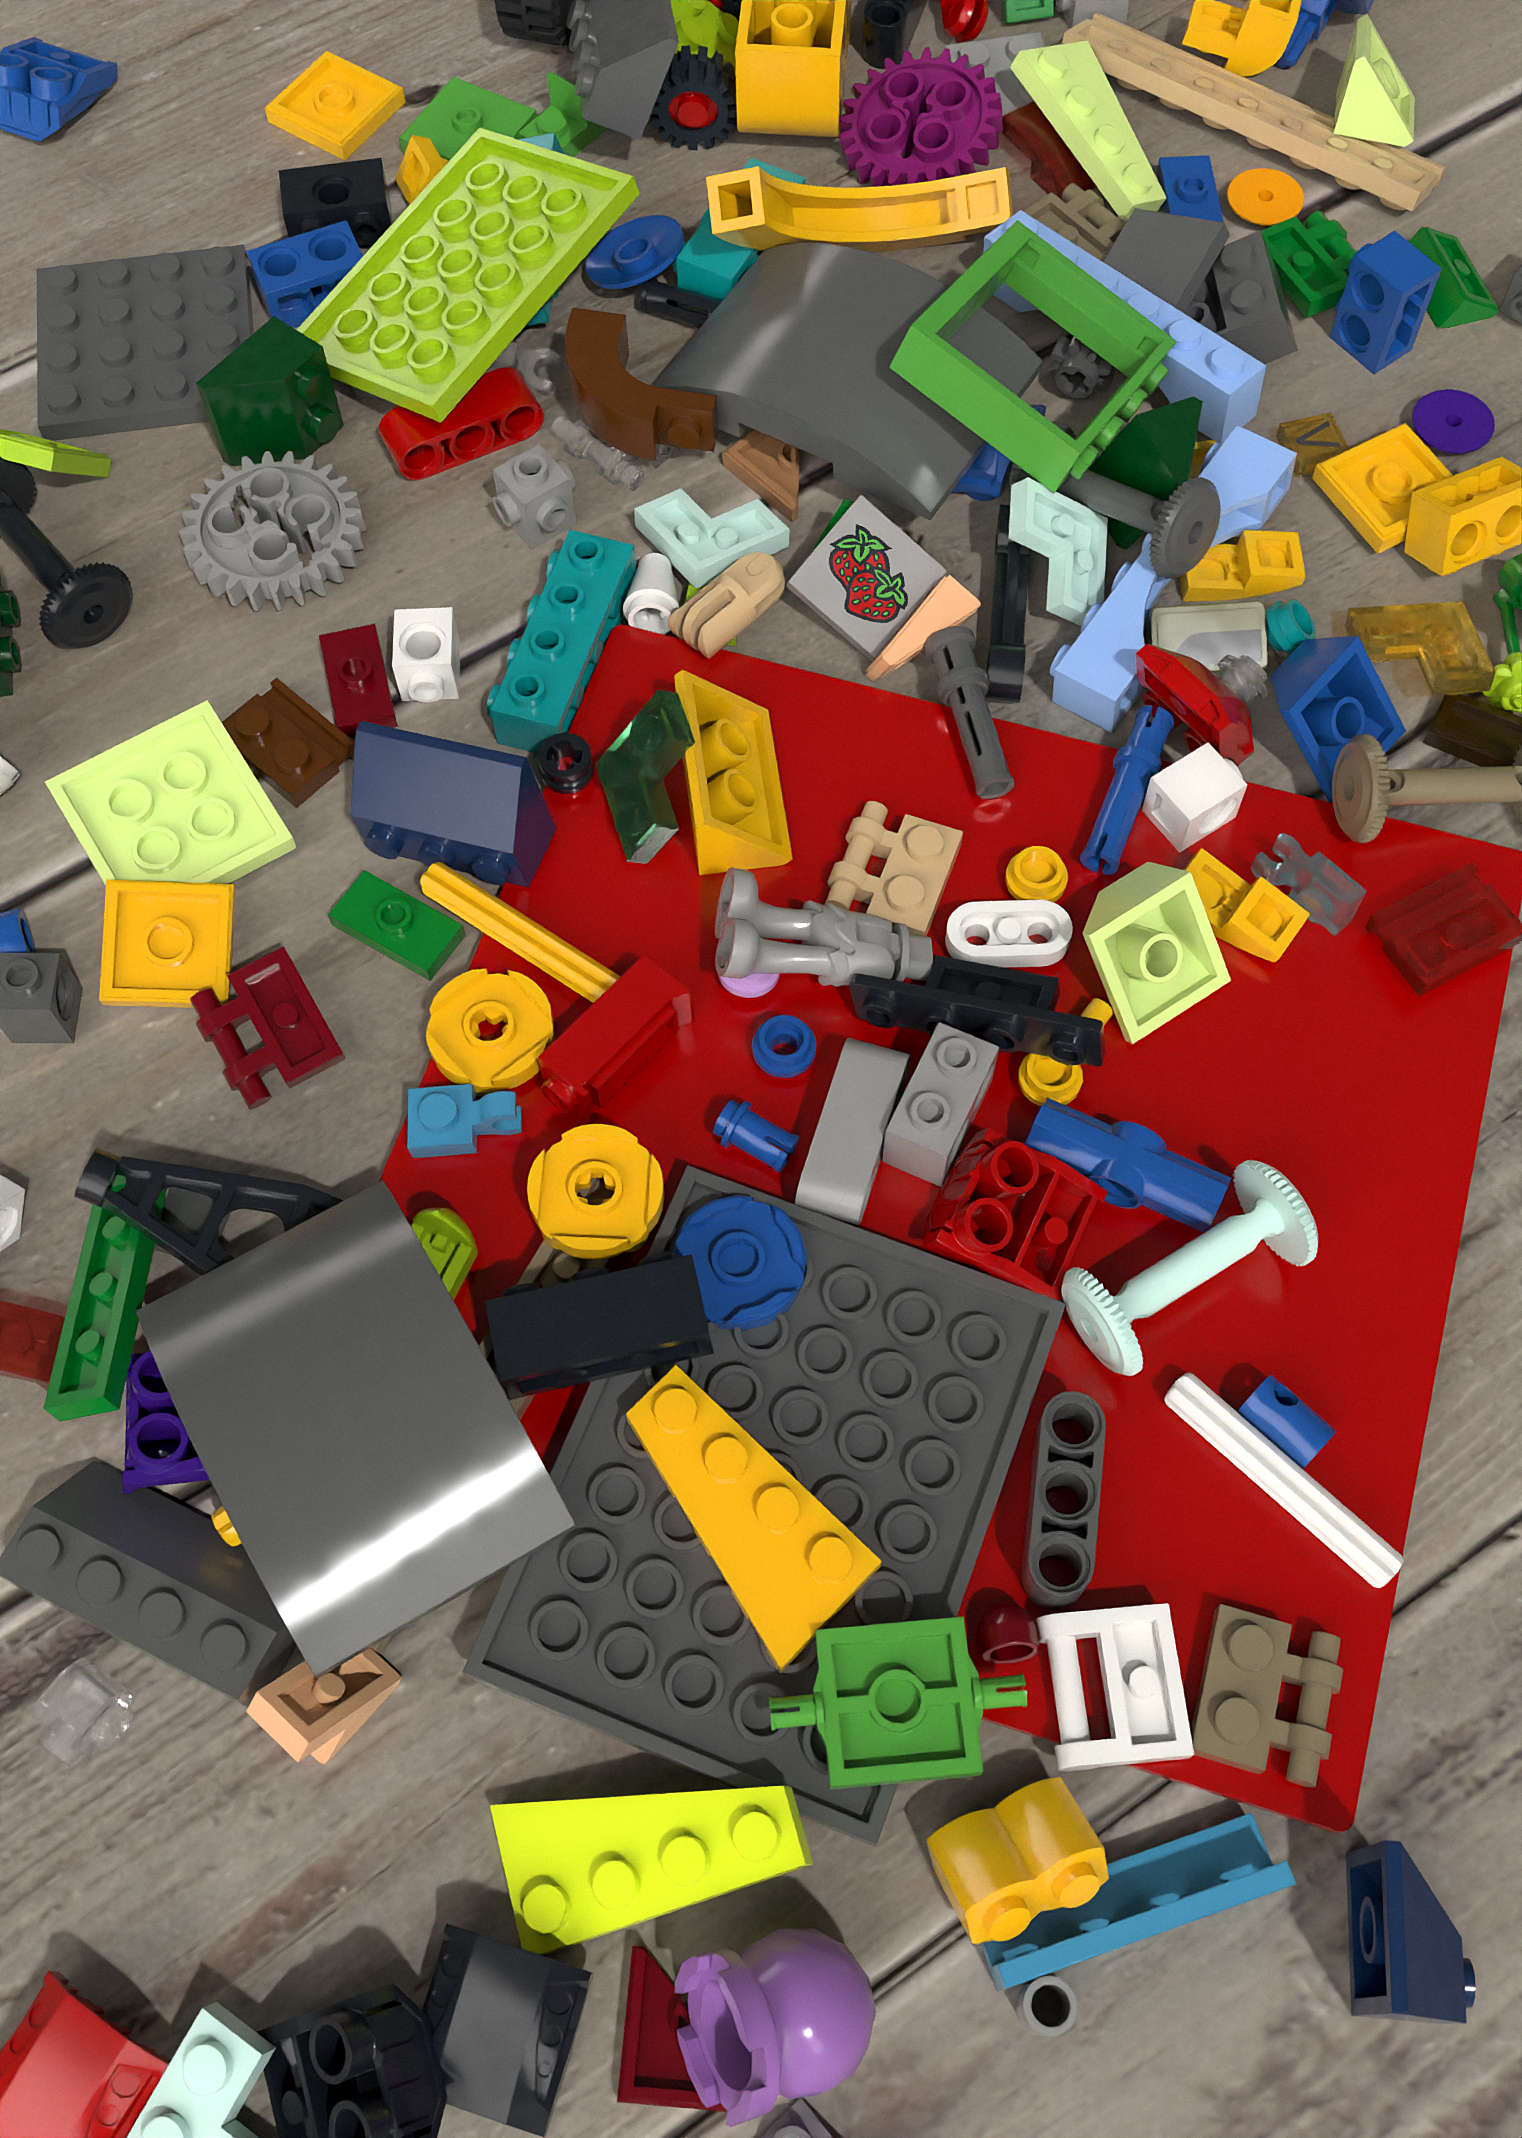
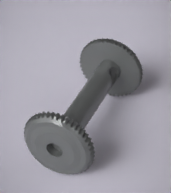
M1056 421L1052 422L1073 439L1076 438L1077 435L1074 434L1069 425ZM1014 462L1009 478L1010 499L1011 485L1027 477L1040 483ZM1087 470L1079 481L1070 475L1056 491L1087 508L1152 534L1151 537L1153 539L1150 541L1151 547L1149 548L1151 550L1149 555L1151 557L1150 562H1152L1151 566L1154 567L1153 570L1156 571V574L1167 579L1184 575L1202 560L1214 540L1220 520L1221 507L1218 491L1210 480L1203 477H1192L1191 480L1188 479L1187 482H1183L1182 486L1179 485L1177 491L1174 490L1173 495L1169 496V501H1164L1090 470Z

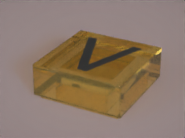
M1331 412L1280 423L1276 435L1281 446L1297 453L1293 469L1295 477L1312 474L1317 464L1349 450Z

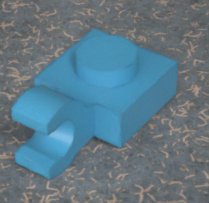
M473 1084L408 1089L407 1148L413 1158L477 1153V1135H513L522 1133L521 1106H516L515 1092H493L477 1101V1093Z

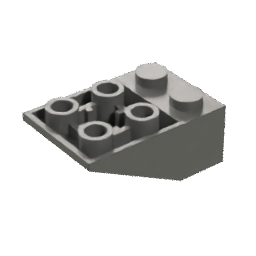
M1261 230L1223 246L1184 314L1263 364L1298 351L1279 274Z

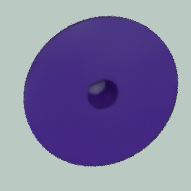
M1445 389L1431 392L1417 402L1412 413V424L1417 435L1429 446L1446 453L1465 454L1474 452L1489 442L1495 429L1494 417L1488 406L1474 395L1459 390Z

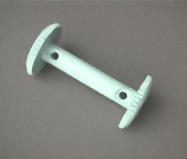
M1246 1160L1235 1167V1174H1233L1235 1178L1233 1179L1234 1187L1236 1188L1235 1192L1245 1214L1225 1219L1125 1282L1116 1296L1109 1295L1108 1290L1104 1289L1102 1283L1100 1284L1097 1278L1094 1279L1093 1275L1089 1274L1088 1271H1084L1083 1268L1074 1267L1064 1274L1061 1294L1063 1303H1066V1311L1084 1343L1102 1364L1113 1372L1127 1376H1133L1141 1371V1368H1143L1142 1364H1144L1141 1355L1143 1353L1139 1349L1141 1347L1137 1343L1138 1339L1134 1336L1135 1332L1131 1329L1130 1323L1134 1319L1148 1318L1253 1252L1261 1240H1264L1266 1246H1270L1277 1256L1280 1255L1282 1260L1285 1259L1287 1263L1290 1262L1292 1265L1305 1266L1314 1260L1318 1249V1231L1315 1220L1301 1194L1280 1171L1256 1160Z

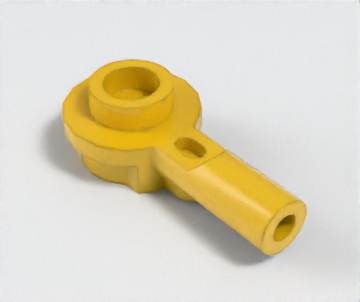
M1093 998L1080 1016L1098 1019L1103 1022L1104 1027L1112 1016L1113 1010L1105 1001ZM1029 1053L1023 1059L1019 1068L1018 1084L1023 1095L1036 1105L1042 1106L1047 1098L1067 1105L1077 1097L1083 1083V1070L1080 1066L1081 1064L1065 1065L1053 1060L1051 1057Z

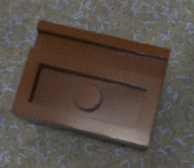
M276 677L270 682L272 688L263 696L257 693L221 723L249 768L295 808H298L340 772L338 767L348 758L352 761L354 760L355 742Z

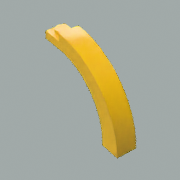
M759 166L706 177L712 234L729 243L763 251L776 246L794 243H826L852 247L868 252L914 249L965 241L966 235L992 231L1013 216L1009 171L1006 167L913 184L858 188L822 187L789 182L768 174Z

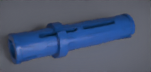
M1147 705L1138 709L1136 721L1126 746L1121 747L1116 752L1113 760L1115 774L1087 845L1080 856L1081 863L1092 872H1098L1102 858L1106 860L1102 870L1103 875H1111L1117 872L1120 858L1146 794L1150 779L1161 771L1162 763L1159 757L1175 722L1173 716L1163 708H1157L1152 723L1148 721L1153 710L1152 706Z

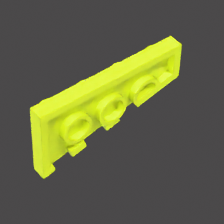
M791 1786L490 1805L521 1947L542 1956L813 1864Z

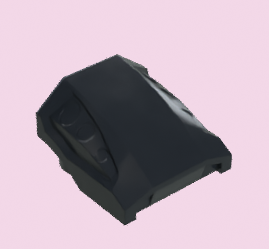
M446 1923L443 1943L422 2007V2011L428 2017L432 2040L447 2093L446 2104L541 2137H546L571 2058L594 1973Z
M394 1983L256 2032L276 2047L264 2068V2075L279 2138L438 2137L447 2101V2093L434 2048L428 2017Z

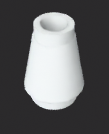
M649 553L639 560L638 568L623 605V613L629 626L665 635L670 631L668 627L669 617L679 608L672 564L662 554Z

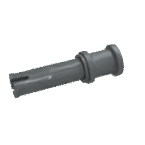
M965 626L947 627L937 631L928 638L924 644V652L927 660L935 665L940 680L936 688L938 697L941 702L952 709L961 737V743L976 784L977 795H980L982 799L998 798L1010 792L1015 783L1010 775L999 736L985 698L990 682L986 671L978 667L973 652L976 646L973 631Z

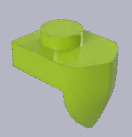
M440 1207L427 1208L414 1216L411 1228L454 1301L478 1255L477 1244L472 1231L455 1211Z

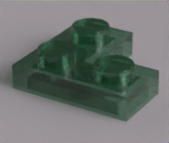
M657 690L596 763L599 779L603 785L627 862L648 864L679 830L663 778L695 743L678 693Z

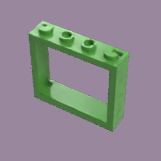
M1017 220L910 326L889 368L1055 493L1070 475L1078 481L1082 478L1100 453L1094 446L1104 451L1118 434L1124 423H1128L1135 415L1148 394L1150 396L1168 374L1169 369L1162 365L1177 341ZM1003 283L1128 377L1075 439L946 342Z

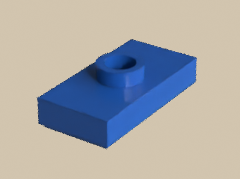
M1209 155L1159 158L1156 173L1158 182L1167 198L1163 203L1164 213L1224 222Z

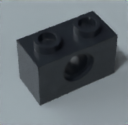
M382 158L279 170L282 214L289 237L347 220L358 246L363 247L374 245L393 224L390 196Z

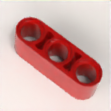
M502 367L484 373L441 423L402 406H397L382 417L379 423V434L402 476L410 480H420L530 438L541 428L545 414L521 372L513 367Z

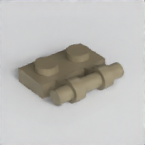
M1071 183L1065 188L1061 199L1051 192L1022 210L1102 262H1104L1128 220L1124 215L1116 217L1104 207L1103 198L1093 190L1084 191L1075 183Z
M1220 1604L1214 1611L1190 1731L1194 1755L1260 1774L1266 1769L1269 1747H1274L1290 1752L1286 1774L1287 1781L1301 1786L1316 1787L1320 1760L1328 1759L1332 1735L1325 1731L1331 1695L1340 1693L1344 1670L1337 1665L1341 1639L1329 1633L1314 1631L1311 1635L1308 1657L1302 1658L1287 1653L1292 1624ZM1282 1681L1302 1687L1296 1724L1275 1719Z

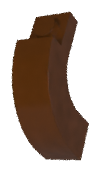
M572 308L565 333V351L571 397L585 425L610 446L643 459L656 461L660 444L714 452L718 437L717 395L659 388L637 380L626 371L629 358L626 315Z

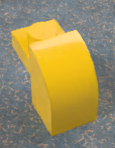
M1194 0L1182 44L1196 48L1202 53L1225 57L1224 69L1242 77L1259 74L1273 66L1283 55L1296 26L1302 0H1247L1244 9L1215 0Z

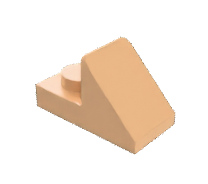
M371 1648L319 1678L314 1676L305 1660L257 1691L246 1712L295 1761L300 1762L311 1754L319 1763L325 1764L340 1751L397 1688L402 1677Z

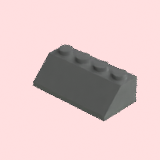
M572 0L567 15L566 28L571 29L569 49L574 51L572 72L577 73L575 95L580 96L582 117L585 120L641 140L679 43L670 0Z
M95 1461L84 1467L31 1507L0 1556V1577L23 1591L247 1708L257 1691L280 1677L297 1644L274 1605L243 1544L241 1543L238 1546L227 1544L211 1520L146 1487L137 1488L131 1494H123V1476Z

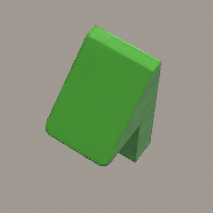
M549 71L547 79L551 105L520 130L518 137L519 139L555 133L563 153H569L570 156L574 157L607 127L583 119L580 96L575 95L576 82Z

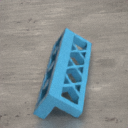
M1253 1813L1109 1863L1107 1864L1109 1879L1100 1886L1096 1895L1085 1904L1075 1908L1061 1907L1041 1911L1018 1936L1006 1941L992 1940L981 1943L996 1990L1001 1991L1293 1886L1296 1882L1287 1861L1273 1865Z

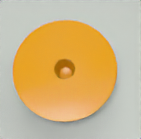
M1257 168L1242 172L1231 181L1227 190V200L1231 209L1242 219L1258 225L1271 226L1297 216L1304 204V193L1298 182L1291 176L1274 169Z

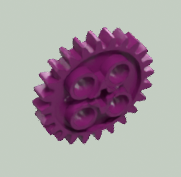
M925 47L921 59L917 60L913 59L909 50L904 51L903 63L896 65L890 58L884 59L886 71L881 74L873 69L867 70L869 85L855 83L853 85L855 99H845L843 102L846 115L840 117L841 134L839 135L843 155L846 156L849 170H856L858 182L863 184L871 180L872 187L913 184L975 173L974 163L988 166L990 163L988 150L998 149V133L1003 131L1000 93H996L995 79L993 77L985 78L984 66L982 64L970 68L967 54L952 62L950 49L947 48L938 59H932L929 47Z

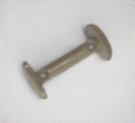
M1370 734L1355 735L1341 750L1333 772L1332 800L1338 824L1352 841L1367 843L1370 840H1374V837H1377V834L1380 833V829H1383L1382 823H1385L1386 811L1389 810L1388 806L1513 802L1512 807L1515 808L1516 819H1519V824H1522V745H1519V751H1516L1517 756L1514 757L1515 762L1512 763L1513 766L1388 770L1389 763H1386L1387 757H1384L1385 751H1382L1380 742L1373 738V735L1370 736Z

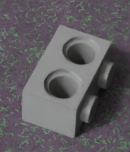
M939 1022L885 1131L882 1162L942 1187L992 1082L999 1047Z

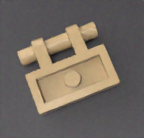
M868 801L864 806L861 816L854 818L846 835V841L849 843L843 860L835 863L827 881L831 890L825 903L849 910L853 899L870 904L866 914L891 921L892 928L896 923L906 924L909 934L927 936L960 850L963 831L905 814L898 833L888 831L883 827L888 813L887 808L879 802ZM870 855L887 859L880 878L865 872Z

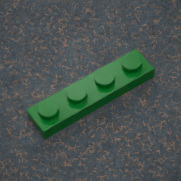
M117 1175L111 1191L118 1192L125 1186V1176ZM167 1189L160 1193L154 1206L155 1213L160 1219ZM93 1204L43 1407L45 1411L59 1422L120 1410L139 1322L136 1311L142 1308L155 1248L153 1241L112 1212Z

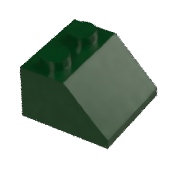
M275 316L196 383L222 459L230 466L242 465L243 456H247L253 464L262 463V457L266 451H270L274 462L282 461L288 451H293L295 460L306 459L324 443L332 440L337 431L344 426L323 346Z

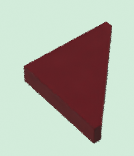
M632 1946L617 2102L727 2112L721 2103L707 2108L701 2101L688 2074L677 2034V2029L691 2025L688 2003L680 1993H675V1986L644 1946Z

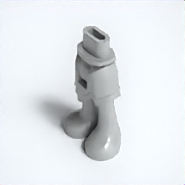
M730 867L724 877L715 921V937L720 939L715 955V966L718 976L742 979L751 974L802 973L819 975L818 982L824 986L849 985L853 974L859 973L903 982L905 978L927 982L933 966L931 938L909 934L906 924L896 923L892 928V922L884 918L845 910L830 903L822 905L811 900L806 901L802 909L776 907L764 903L758 898V884L754 874L748 870ZM763 938L801 940L802 943L798 945Z

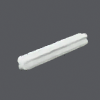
M1185 1373L1170 1387L1164 1398L1167 1406L1373 1587H1383L1400 1570L1404 1562L1400 1553L1194 1374Z

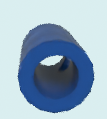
M1272 1374L1262 1382L1238 1410V1413L1302 1469L1308 1465L1337 1432L1336 1429Z

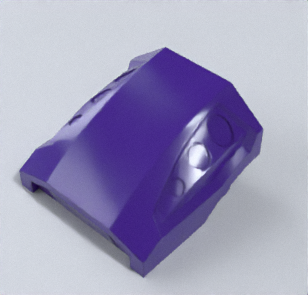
M151 1350L145 1353L132 1354L126 1378L123 1494H131L137 1488L210 1480L174 1406Z

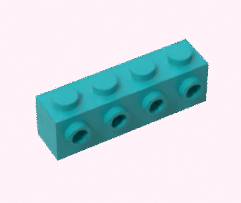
M570 529L561 550H554L547 565V582L542 593L534 594L530 601L527 612V627L522 639L515 638L510 646L507 658V673L502 684H495L492 687L488 697L487 716L493 721L497 744L538 754L540 746L547 738L555 734L569 732L610 632L615 626L620 625L624 616L623 605L637 570L634 545Z

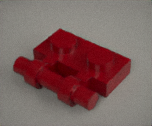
M284 946L227 975L238 998L221 1005L214 990L208 988L196 993L190 999L200 1018L196 1022L199 1032L205 1042H213L226 1066L222 1072L231 1090H239L249 1109L257 1108L272 1098L262 1080L266 1073L278 1068L286 1085L292 1088L346 1059ZM251 1019L265 1046L248 1054L236 1029L239 1025Z

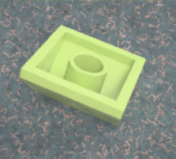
M1365 14L1357 20L1338 84L1333 134L1405 147L1414 141L1415 97L1369 16Z

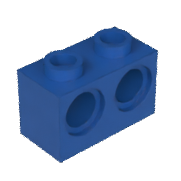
M347 220L246 251L258 292L270 319L275 316L293 328L299 327L363 257Z
M1396 231L1391 232L1374 244L1368 243L1355 253L1349 263L1348 271L1350 274L1343 295L1336 304L1335 312L1337 314L1329 337L1373 375L1412 350L1442 268Z

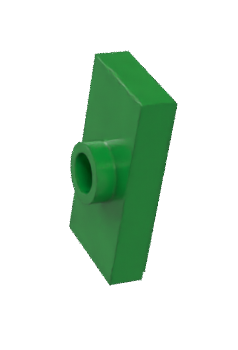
M363 870L328 914L332 926L429 981L433 979L466 936L462 924Z

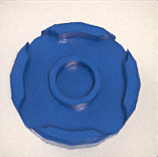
M735 1195L710 1201L688 1217L680 1229L681 1234L676 1240L675 1248L673 1247V1253L678 1254L679 1257L692 1254L708 1323L711 1321L717 1324L718 1328L734 1330V1327H740L741 1331L769 1325L776 1320V1316L782 1312L784 1314L790 1310L798 1297V1292L803 1286L807 1254L801 1231L785 1211L771 1203L768 1206L763 1202L754 1201V1197Z

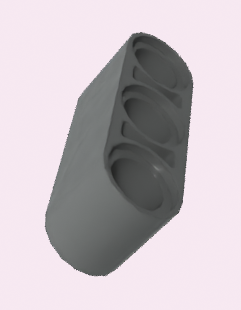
M1077 1391L1063 1392L1054 1396L1048 1402L1037 1425L1033 1442L1021 1580L1027 1597L1037 1606L1050 1611L1063 1610L1073 1605L1090 1583L1095 1567L1106 1424L1104 1413L1099 1404L1089 1395ZM1059 1419H1069L1077 1422L1086 1434V1441L1081 1444L1072 1445L1063 1442L1054 1433L1052 1423ZM1059 1486L1070 1489L1078 1497L1081 1511L1069 1515L1056 1512L1049 1505L1045 1491ZM1047 1556H1058L1065 1559L1074 1571L1075 1582L1067 1587H1057L1050 1584L1043 1578L1039 1570V1560Z

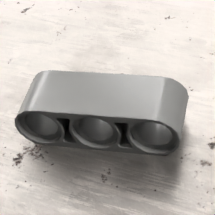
M850 1037L847 1038L801 1174L795 1205L856 1226L860 1225L882 1158L885 1131L898 1106L911 1054Z

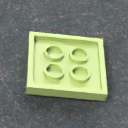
M208 700L45 781L105 886L106 879L229 884L296 849L292 835Z

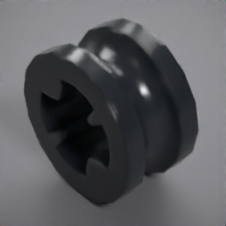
M560 733L547 738L542 743L537 756L542 781L547 788L556 793L571 794L582 790L592 780L594 769L590 746L582 737L572 733ZM572 757V769L559 770L560 758Z

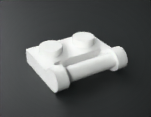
M1169 1603L1057 1613L1036 1619L1039 1642L1047 1643L1061 1738V1745L1054 1747L1058 1771H1079L1104 1766L1189 1759L1194 1755ZM1096 1637L1111 1739L1091 1741L1076 1640Z

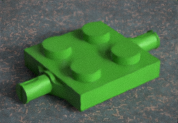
M964 1617L815 1630L818 1674L813 1694L769 1697L770 1713H776L770 1714L771 1730L816 1725L817 1732L826 1748L830 1790L981 1776L983 1764L978 1731L983 1709L1014 1706L1027 1707V1690H1022L1026 1685L1023 1673L1011 1676L979 1678L978 1672L968 1655Z

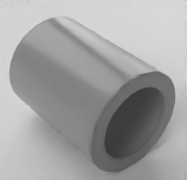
M1043 1976L1027 1982L1021 1988L1017 1996L1016 2011L1020 2022L1029 2032L1038 2036H1057L1067 2032L1075 2023L1078 2015V2000L1074 1990L1066 1981L1055 1976ZM1041 1986L1055 1991L1062 2004L1061 2016L1057 2023L1051 2027H1046L1039 2023L1034 2017L1031 2008L1032 1997Z

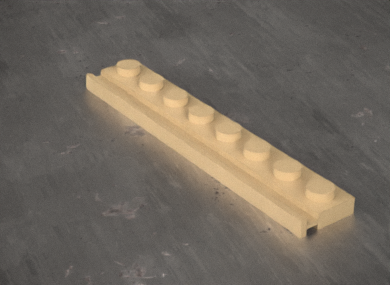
M1098 12L1093 14L1092 20L1086 18L1064 32L1061 44L1088 40L1103 72L1116 77L1117 83L1122 87L1130 90L1147 91L1158 96L1159 101L1166 107L1176 110H1189L1202 116L1203 122L1210 127L1231 129L1246 136V141L1254 147L1261 149L1273 148L1290 156L1291 162L1301 168H1317L1334 176L1335 181L1345 188L1368 191L1379 196L1381 203L1389 208L1413 211L1430 195L1433 188L1436 189L1439 186L1446 167L1399 146L1333 134L1334 117Z

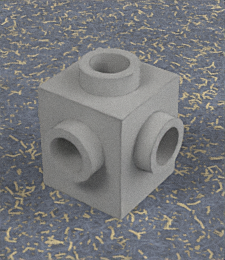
M540 444L520 455L509 458L504 464L493 469L497 495L493 496L494 507L501 520L508 527H512L531 550L577 524L573 491L576 490L575 479L568 466L560 459L554 461Z

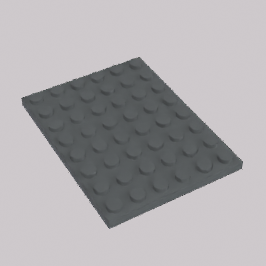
M687 1165L647 1256L662 1252H673L676 1240L681 1234L680 1229L688 1217L710 1201L735 1195L754 1197V1201L763 1202L768 1206L771 1203L785 1211L801 1231L807 1254L803 1286L798 1292V1297L790 1310L784 1314L782 1312L776 1316V1320L769 1325L741 1331L740 1327H734V1330L718 1328L717 1324L710 1321L708 1327L714 1354L596 1380L590 1383L549 1475L576 1528L508 1568L462 1673L477 1682L734 1789L791 1786L801 1817L876 1847L898 1783L830 1790L826 1748L817 1732L816 1725L771 1730L770 1714L776 1713H770L769 1697L813 1694L818 1674L815 1637L780 1674L760 1636L738 1605L726 1580L712 1557L704 1549L678 1501L670 1493L627 1422L626 1413L677 1365L882 1561L881 1567L823 1629L957 1617L1066 1303Z

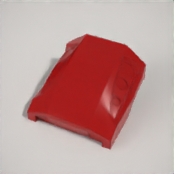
M1146 644L1136 652L1137 681L1149 689L1142 696L1144 705L1152 706L1151 715L1155 717L1158 707L1168 711L1175 721L1171 731L1183 722L1190 727L1182 734L1183 740L1190 752L1209 742L1222 758H1228L1236 766H1239L1254 753L1249 708L1201 662L1186 655L1151 644Z
M988 1127L975 1134L951 1166L926 1219L924 1245L929 1248L942 1249L995 1278L1060 1301L1062 1294L1058 1289L1064 1274L1067 1271L1092 1211L1097 1204L1104 1202L1108 1191L1055 1156L1029 1148L1027 1145L1013 1141Z
M48 1970L43 1977V1987L20 2025L0 2051V2138H126L171 2060L165 2055H157L158 2052L153 2048L138 2043L129 2036L131 2033L129 2029L118 2027L103 2015L105 2011L101 2007L95 2006L88 1999L77 1995L79 1990L74 1986L67 1985L70 1981L58 1971Z

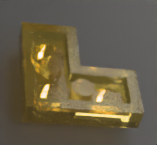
M1463 601L1348 609L1345 623L1348 636H1359L1371 661L1387 662L1397 659L1416 658L1432 695H1458L1491 690L1496 672Z

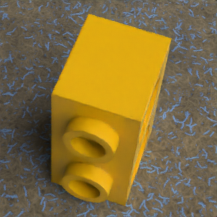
M1502 456L1412 492L1404 553L1440 576L1457 572L1461 568L1522 544V468Z

